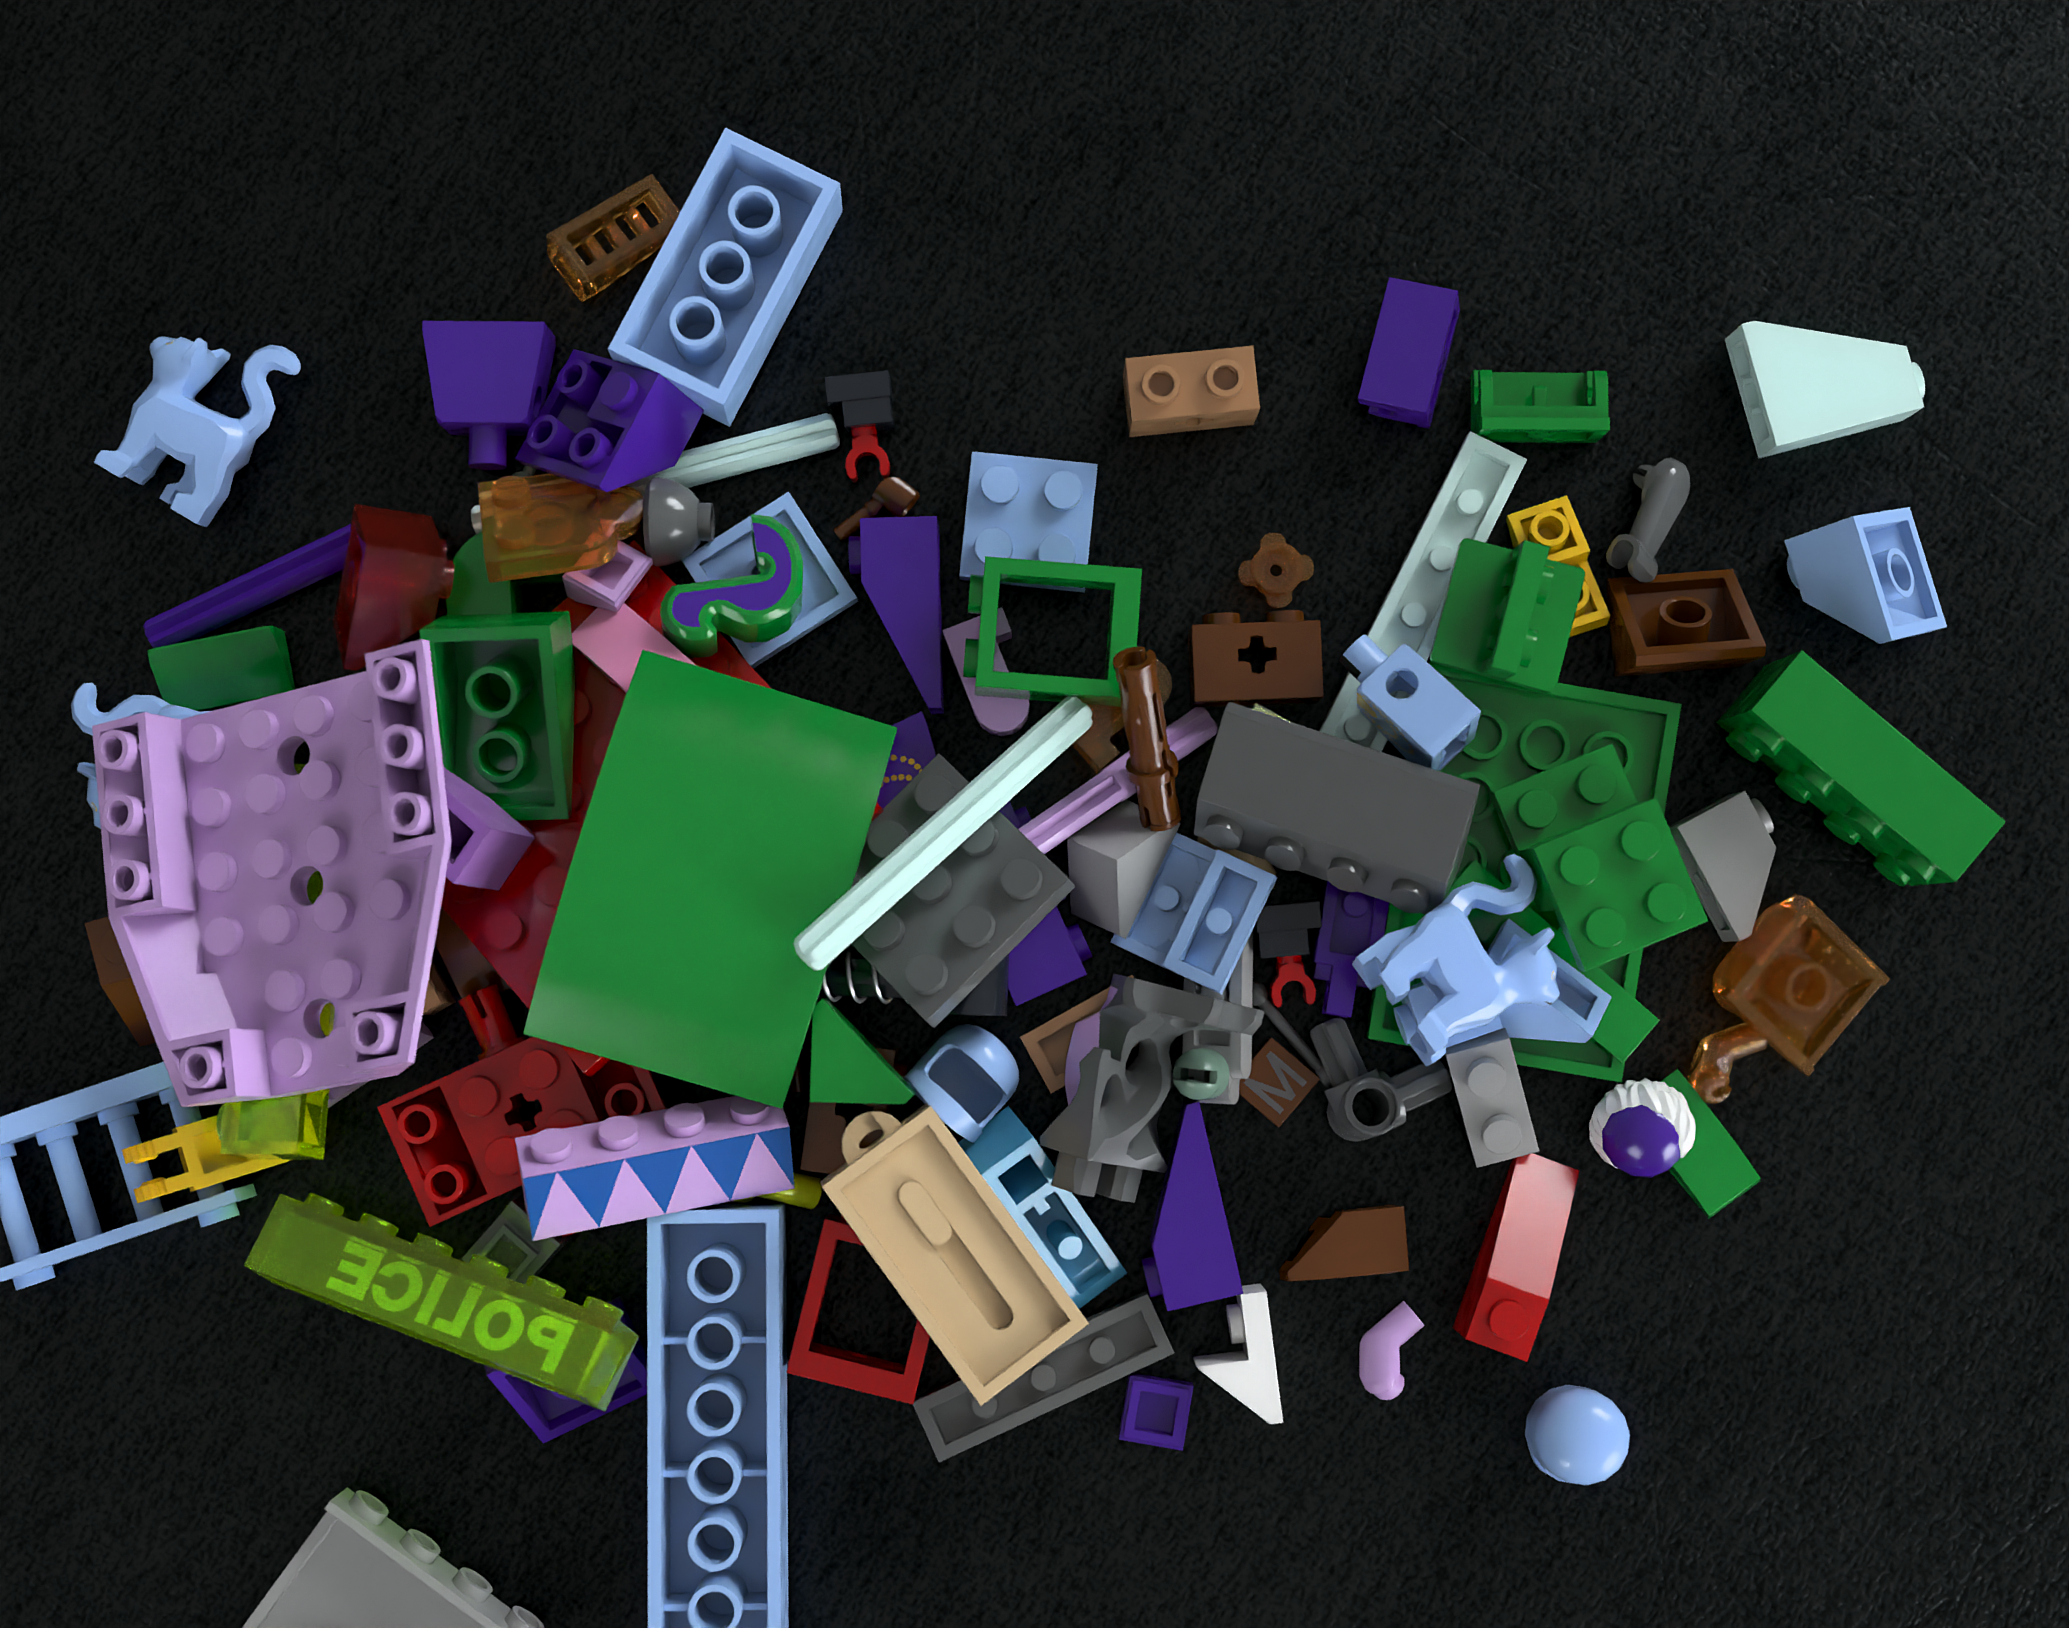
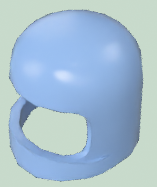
M964 1024L958 1025L943 1034L903 1078L916 1091L915 1095L924 1104L932 1106L940 1119L948 1127L974 1143L983 1133L982 1129L1015 1092L1019 1082V1069L1013 1055L997 1037L979 1026Z
M1564 1385L1549 1389L1534 1402L1527 1415L1525 1437L1533 1462L1539 1470L1562 1482L1590 1485L1605 1481L1620 1469L1628 1454L1630 1433L1624 1415L1612 1400L1586 1387Z

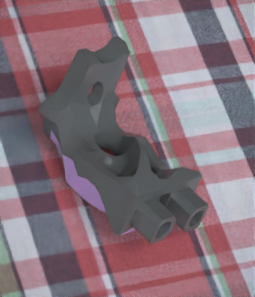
M1113 973L1107 1000L1102 1009L1075 1024L1069 1044L1065 1069L1068 1107L1040 1136L1041 1146L1059 1151L1051 1186L1079 1195L1094 1197L1096 1193L1108 1198L1135 1203L1142 1171L1149 1170L1165 1173L1168 1168L1159 1145L1157 1122L1162 1104L1173 1085L1172 1065L1169 1056L1170 1045L1173 1040L1189 1030H1216L1253 1035L1262 1024L1265 1011ZM1138 1042V1056L1125 1069L1130 1051Z

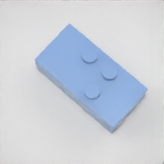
M725 128L608 347L612 360L660 373L704 410V415L730 427L843 211L840 183Z

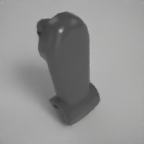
M1666 458L1656 466H1639L1637 469L1645 477L1633 473L1634 483L1642 489V504L1629 534L1618 535L1612 541L1606 553L1609 565L1616 569H1622L1628 565L1630 575L1640 582L1647 583L1655 579L1658 572V564L1654 557L1689 495L1690 474L1683 463L1674 458Z

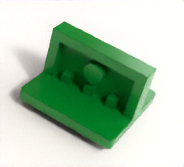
M1469 538L1463 539L1458 545L1430 653L1431 662L1544 693L1553 692L1557 687L1585 578V571L1579 567L1547 559L1550 547L1524 540L1511 550Z

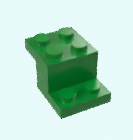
M1613 743L1489 793L1514 854L1524 858L1534 870L1538 883L1534 902L1538 912L1555 911L1580 972H1586L1708 922L1657 798L1637 803Z

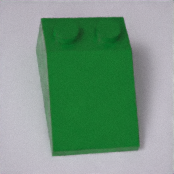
M570 611L445 615L419 630L420 639L428 640L430 645L443 767L492 799L516 821L569 819L572 816L575 665Z

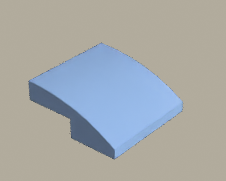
M1176 832L1126 939L1114 934L1111 943L1222 995L1278 877L1219 849L1216 851Z

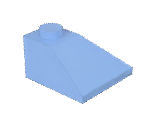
M1910 507L1852 516L1784 540L1789 554L1787 558L1788 574L1793 584L1800 589L1803 601L1877 643L1882 644L1947 627Z

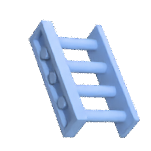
M164 1062L0 1117V1218L15 1262L0 1268V1282L12 1279L16 1290L35 1285L56 1277L52 1267L54 1264L195 1216L198 1217L201 1228L238 1216L240 1214L236 1203L257 1196L253 1184L225 1192L221 1182L196 1190L200 1201L167 1212L163 1211L159 1197L137 1203L133 1189L140 1187L143 1182L153 1180L148 1161L139 1164L133 1162L126 1164L122 1149L142 1143L134 1116L139 1114L136 1102L159 1095L162 1105L169 1104L176 1127L202 1120L198 1106L181 1107ZM98 1116L100 1126L108 1125L138 1222L102 1233L72 1138L78 1135L75 1123ZM36 1137L39 1147L44 1145L47 1147L76 1239V1243L43 1254L40 1252L11 1157L17 1155L14 1144Z

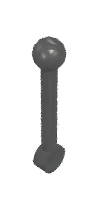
M1253 981L1252 1006H1258L1262 1011H1265L1264 1014L1303 1058L1314 1074L1320 1078L1327 1089L1333 1088L1321 1060L1268 999L1267 987L1262 982Z

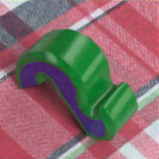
M751 514V536L757 568L756 575L675 585L666 593L660 607L662 632L664 637L686 657H711L717 653V632H723L746 643L768 642L787 632L801 612L803 559L799 545L790 530L771 516Z

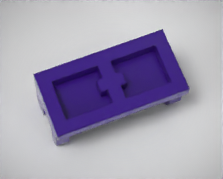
M1389 277L1358 396L1359 403L1369 406L1368 413L1430 429L1460 312L1458 290Z

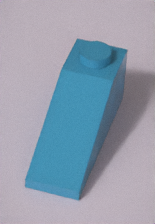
M1009 1106L996 1114L982 1129L983 1133L974 1143L965 1138L958 1142L1078 1309L1127 1274L1073 1193L1051 1186L1055 1167L1033 1135Z

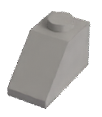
M1746 791L1726 795L1669 826L1699 900L1722 942L1741 941L1752 935L1776 851V846L1769 833L1773 832L1774 827L1768 812L1756 798L1750 800Z

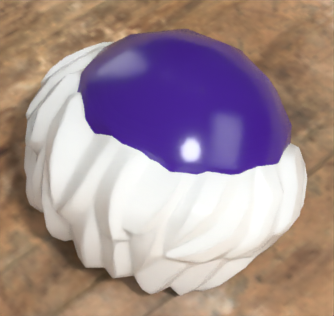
M1644 1078L1640 1082L1627 1080L1625 1084H1616L1614 1090L1608 1091L1595 1106L1589 1122V1131L1592 1146L1605 1162L1631 1176L1654 1177L1669 1170L1692 1148L1695 1140L1696 1126L1695 1119L1682 1093L1673 1087H1668L1665 1082H1652Z

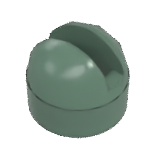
M1209 1048L1191 1049L1175 1061L1173 1084L1187 1098L1198 1101L1211 1100L1221 1095L1226 1089L1229 1082V1067L1225 1058L1219 1052ZM1189 1069L1210 1071L1209 1083L1189 1079Z

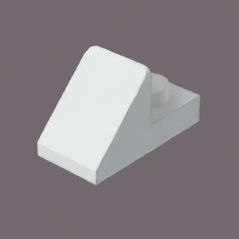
M1261 1283L1242 1286L1244 1294L1237 1295L1238 1304L1226 1305L1231 1343H1243V1351L1196 1356L1193 1359L1196 1367L1269 1424L1283 1423L1267 1292Z

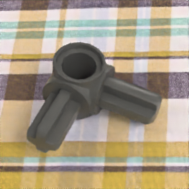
M1341 1017L1326 1021L1310 1030L1311 1040L1333 1087L1324 1091L1328 1100V1121L1334 1132L1345 1140L1358 1142L1382 1135L1391 1129L1403 1125L1406 1122V1112L1445 1096L1452 1090L1450 1072L1445 1068L1440 1059L1427 1067L1424 1063H1421L1391 1077L1384 1071H1378L1377 1069L1367 1072L1347 1024ZM1356 1094L1365 1096L1373 1105L1375 1114L1370 1126L1359 1122L1353 1113L1352 1104Z

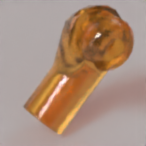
M1755 1019L1708 1035L1698 1043L1687 1078L1690 1085L1704 1102L1710 1104L1720 1103L1730 1095L1732 1088L1728 1085L1730 1081L1729 1075L1734 1060L1767 1048L1766 1038L1760 1024Z

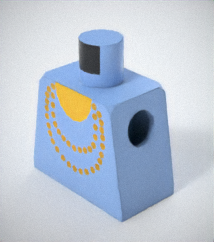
M1365 634L1357 639L1339 659V663L1361 683L1357 688V708L1408 761L1441 771L1475 738L1481 711L1410 646L1403 644L1388 657ZM1400 690L1407 692L1411 696L1405 699H1397L1392 697L1390 693Z

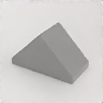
M1128 800L1119 803L1067 838L1069 879L1076 886L1070 892L1071 914L1125 939L1180 826V823H1178L1169 830L1156 832L1151 831L1150 826L1145 829L1140 823L1138 804Z

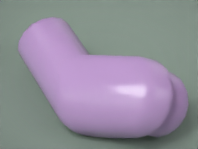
M1404 1301L1363 1335L1359 1345V1377L1365 1389L1381 1400L1394 1399L1402 1392L1404 1377L1400 1374L1399 1347L1425 1326Z

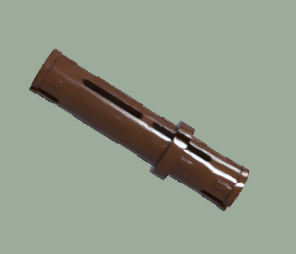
M1131 647L1120 651L1113 658L1125 732L1130 750V757L1126 761L1127 777L1135 785L1137 791L1139 818L1142 827L1146 829L1150 826L1151 831L1155 832L1165 831L1175 827L1181 821V810L1175 788V777L1179 770L1178 760L1168 745L1167 727L1157 676L1156 654L1151 649L1146 652L1145 647Z

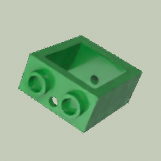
M985 556L984 575L971 574L968 613L981 614L979 639L966 638L963 677L976 678L975 695L1061 702L1065 697L1076 696L1085 704L1121 707L1113 658L1124 649L1137 647L1142 569ZM1000 581L1111 590L1105 679L993 671Z

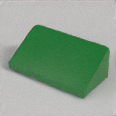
M263 626L147 650L149 663L162 699L172 705L200 712L295 690L285 631L275 626Z

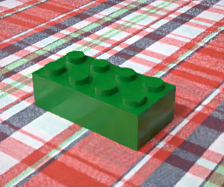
M1802 650L1765 665L1716 722L1729 733L1726 741L1738 754L1752 762H1757L1759 759L1778 774L1775 778V783L1783 792L1800 803L1805 804L1809 800L1827 815L1824 824L1833 834L1851 845L1859 842L1877 857L1873 861L1874 867L1883 876L1899 886L1904 887L1906 884L1917 886L1956 882L2006 823L2003 818Z

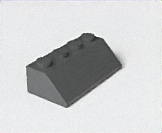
M1228 702L1197 798L1194 835L1207 839L1218 848L1225 850L1236 849L1268 860L1279 869L1286 871L1297 870L1329 881L1340 890L1347 892L1358 891L1390 902L1404 912L1426 915L1439 906L1450 892L1463 858L1480 785Z

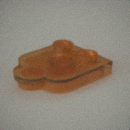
M550 473L526 477L506 476L496 481L478 483L484 557L489 583L600 567L608 563L616 555L618 550L617 541L629 538L639 530L641 519L643 518L644 498L639 491L629 486H622L605 492Z

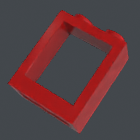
M829 1213L824 1220L786 1373L913 1404L930 1335L918 1319L906 1365L813 1342L838 1239L864 1246L842 1214L838 1216Z

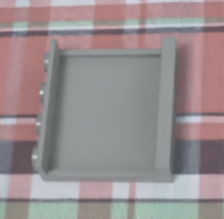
M348 1487L329 1501L324 1508L327 1511L242 1627L545 1628L543 1623L528 1610L519 1606H513L511 1609L491 1594L493 1591L492 1586L480 1574L465 1567L458 1570L440 1557L441 1550L439 1546L429 1536L415 1529L405 1531L387 1517L389 1511L379 1499L361 1490L354 1493Z

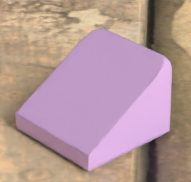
M598 529L562 577L566 594L569 598L579 603L618 612L652 566L653 559Z

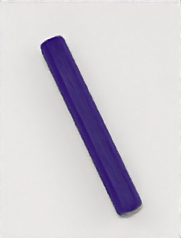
M367 518L351 523L147 620L143 627L148 641L153 648L195 640L380 552L384 548L381 535L374 523Z

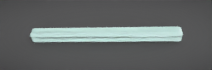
M825 413L685 450L675 466L609 492L574 481H567L480 504L471 509V521L476 534L499 525H508L516 533L644 500L645 487L653 477L667 478L689 488L833 450L840 445V438L834 418L831 414Z
M1076 696L1065 697L801 932L794 940L795 952L800 959L813 970L823 969L1085 733L1093 723L1091 718L1093 713L1089 706L1082 703Z

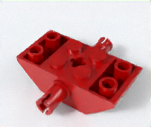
M495 984L477 991V994L474 996L470 994L459 1000V1004L463 1007L483 1052L477 1056L479 1061L377 1108L429 1227L522 1186L515 1138L537 1134L540 1131L551 1128L564 1129L600 1122L613 1116H632L667 1109L651 1071L611 1059L592 1077L584 1074L559 1044L537 1037L526 1039L525 1035L518 1037L498 992L500 991L498 985ZM523 1097L527 1102L539 1100L542 1105L543 1111L534 1116L537 1127H534L530 1120L524 1121L520 1115L519 1109L523 1106ZM573 1233L565 1234V1235H561V1236H562V1238H564V1237H567V1236H569V1235H571V1234H573Z

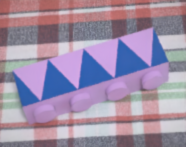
M736 1095L694 1104L681 1103L668 1109L632 1116H613L604 1121L564 1129L551 1128L540 1131L537 1134L515 1138L524 1200L533 1241L795 1188L790 1127L783 1107L780 1109Z

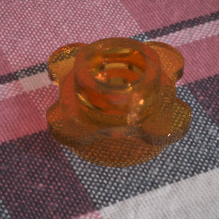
M1269 533L1261 539L1260 550L1253 559L1244 561L1240 565L1238 577L1244 586H1254L1266 596V602L1270 607L1280 609L1290 604L1292 600L1291 592L1299 582L1311 578L1314 572V564L1309 556L1300 555L1294 547L1286 544L1284 536L1279 533ZM1271 566H1280L1282 569L1281 575L1273 576L1270 573Z

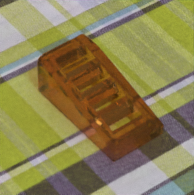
M651 174L547 234L548 257L579 300L583 302L611 285L660 249L680 211ZM644 202L659 224L650 228L635 207ZM622 217L637 236L629 241L616 223ZM601 232L614 248V251L609 254L604 251L595 239V236ZM581 247L592 264L586 266L576 250Z

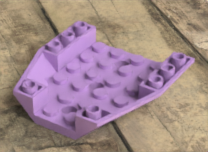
M420 639L365 654L367 671L196 716L176 719L143 712L92 726L109 921L181 1107L278 1098L399 1075L415 1062L451 847L428 640ZM306 741L310 750V758L301 773L298 774L294 767V755L299 745ZM318 870L323 879V890L315 903L312 904L307 896V883L310 876ZM330 1001L335 1007L337 1021L335 1028L326 1036L320 1026V1015L323 1007Z

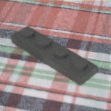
M1147 1291L1086 1318L1089 1323L1087 1326L982 1406H980L960 1377L915 1397L913 1406L938 1462L1174 1354V1350Z

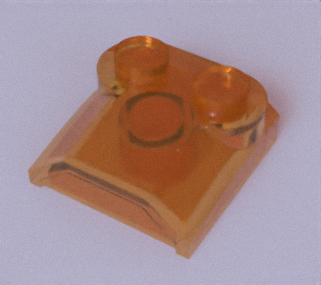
M1794 894L1780 903L1771 905L1762 912L1755 921L1752 935L1738 941L1720 962L1714 973L1712 986L1717 1002L1724 1009L1737 1014L1797 1070L1806 1076H1810L1815 1070L1813 1066L1881 985L1885 986L1890 978L1809 898Z

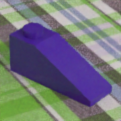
M937 516L860 518V536H849L850 574H861L862 585L930 713L944 714L940 545Z
M1186 1100L1182 1102L1167 1165L1168 1168L1165 1173L1150 1236L1153 1257L1141 1259L1150 1297L1162 1295L1167 1311L1244 1294L1200 1103L1198 1100Z

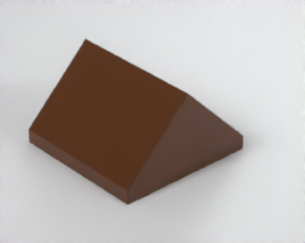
M1733 569L1656 575L1654 580L1647 583L1640 582L1633 577L1608 578L1606 589L1608 611L1610 614L1609 622L1614 676L1740 667L1765 656L1766 643Z

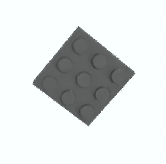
M940 754L883 808L884 811L870 823L852 887L969 784ZM998 810L851 944L918 1014L935 1028L1076 886Z

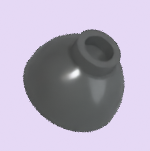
M653 477L647 483L643 501L646 555L653 559L655 567L668 566L682 561L695 551L701 544V541H713L715 535L713 503H701L696 495L681 483L659 477Z

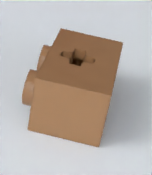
M1253 346L1125 358L1123 383L1129 437L1254 425L1260 410Z

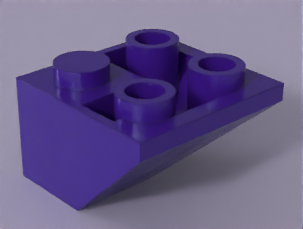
M573 349L565 366L559 372L557 381L538 417L529 428L527 437L515 459L525 466L609 492L675 466L704 410L660 373Z

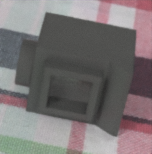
M523 1195L508 1204L501 1215L463 1256L462 1260L472 1268L467 1274V1279L478 1291L486 1293L485 1296L496 1301L502 1295L511 1302L526 1290L571 1239V1236L562 1238L560 1235L533 1241Z

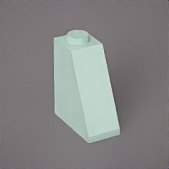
M1759 321L1741 324L1725 339L1759 459L1900 422L1924 408L1922 401L1925 395L1924 377L1918 364L1911 362L1907 346Z

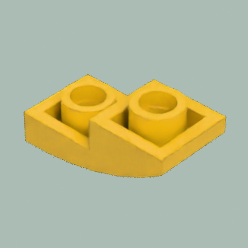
M1567 495L1507 515L1506 522L1514 548L1524 540L1549 546L1547 559L1579 567L1585 571V578L1569 637L1607 625L1610 614L1587 559L1590 549Z

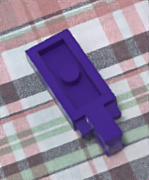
M1326 880L1320 908L1322 927L1317 928L1312 963H1315L1312 979L1326 981L1322 1014L1351 1018L1356 986L1368 988L1352 963L1358 955L1384 937L1389 902L1358 891L1347 892L1340 890Z

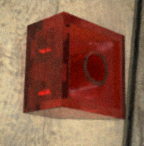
M354 504L333 620L344 669L358 671L366 665L365 654L396 646L435 620L439 598L449 599L454 580V562L446 558V540L439 538L432 516Z

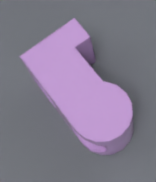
M1002 607L998 608L993 671L1008 672L998 643L1011 639L1012 632ZM980 616L942 630L968 700L980 726L988 733L997 736L1012 735L1020 730L1028 718L1029 700L976 696V678L963 677L966 638L979 639Z

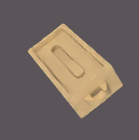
M925 1103L901 1122L892 1115L881 1111H867L856 1116L846 1126L841 1138L842 1153L846 1163L821 1180L820 1184L980 1406L1089 1324L932 1106ZM874 1130H882L881 1137L866 1148L859 1147L860 1141L867 1134Z

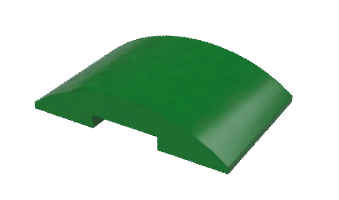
M642 649L578 839L545 950L523 1034L782 1109L828 966L827 964L823 969L819 970L810 968L795 952L794 940L852 887L897 727Z

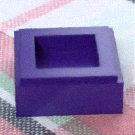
M1139 1373L1129 1374L1118 1435L1119 1440L1183 1451L1193 1384L1191 1382Z

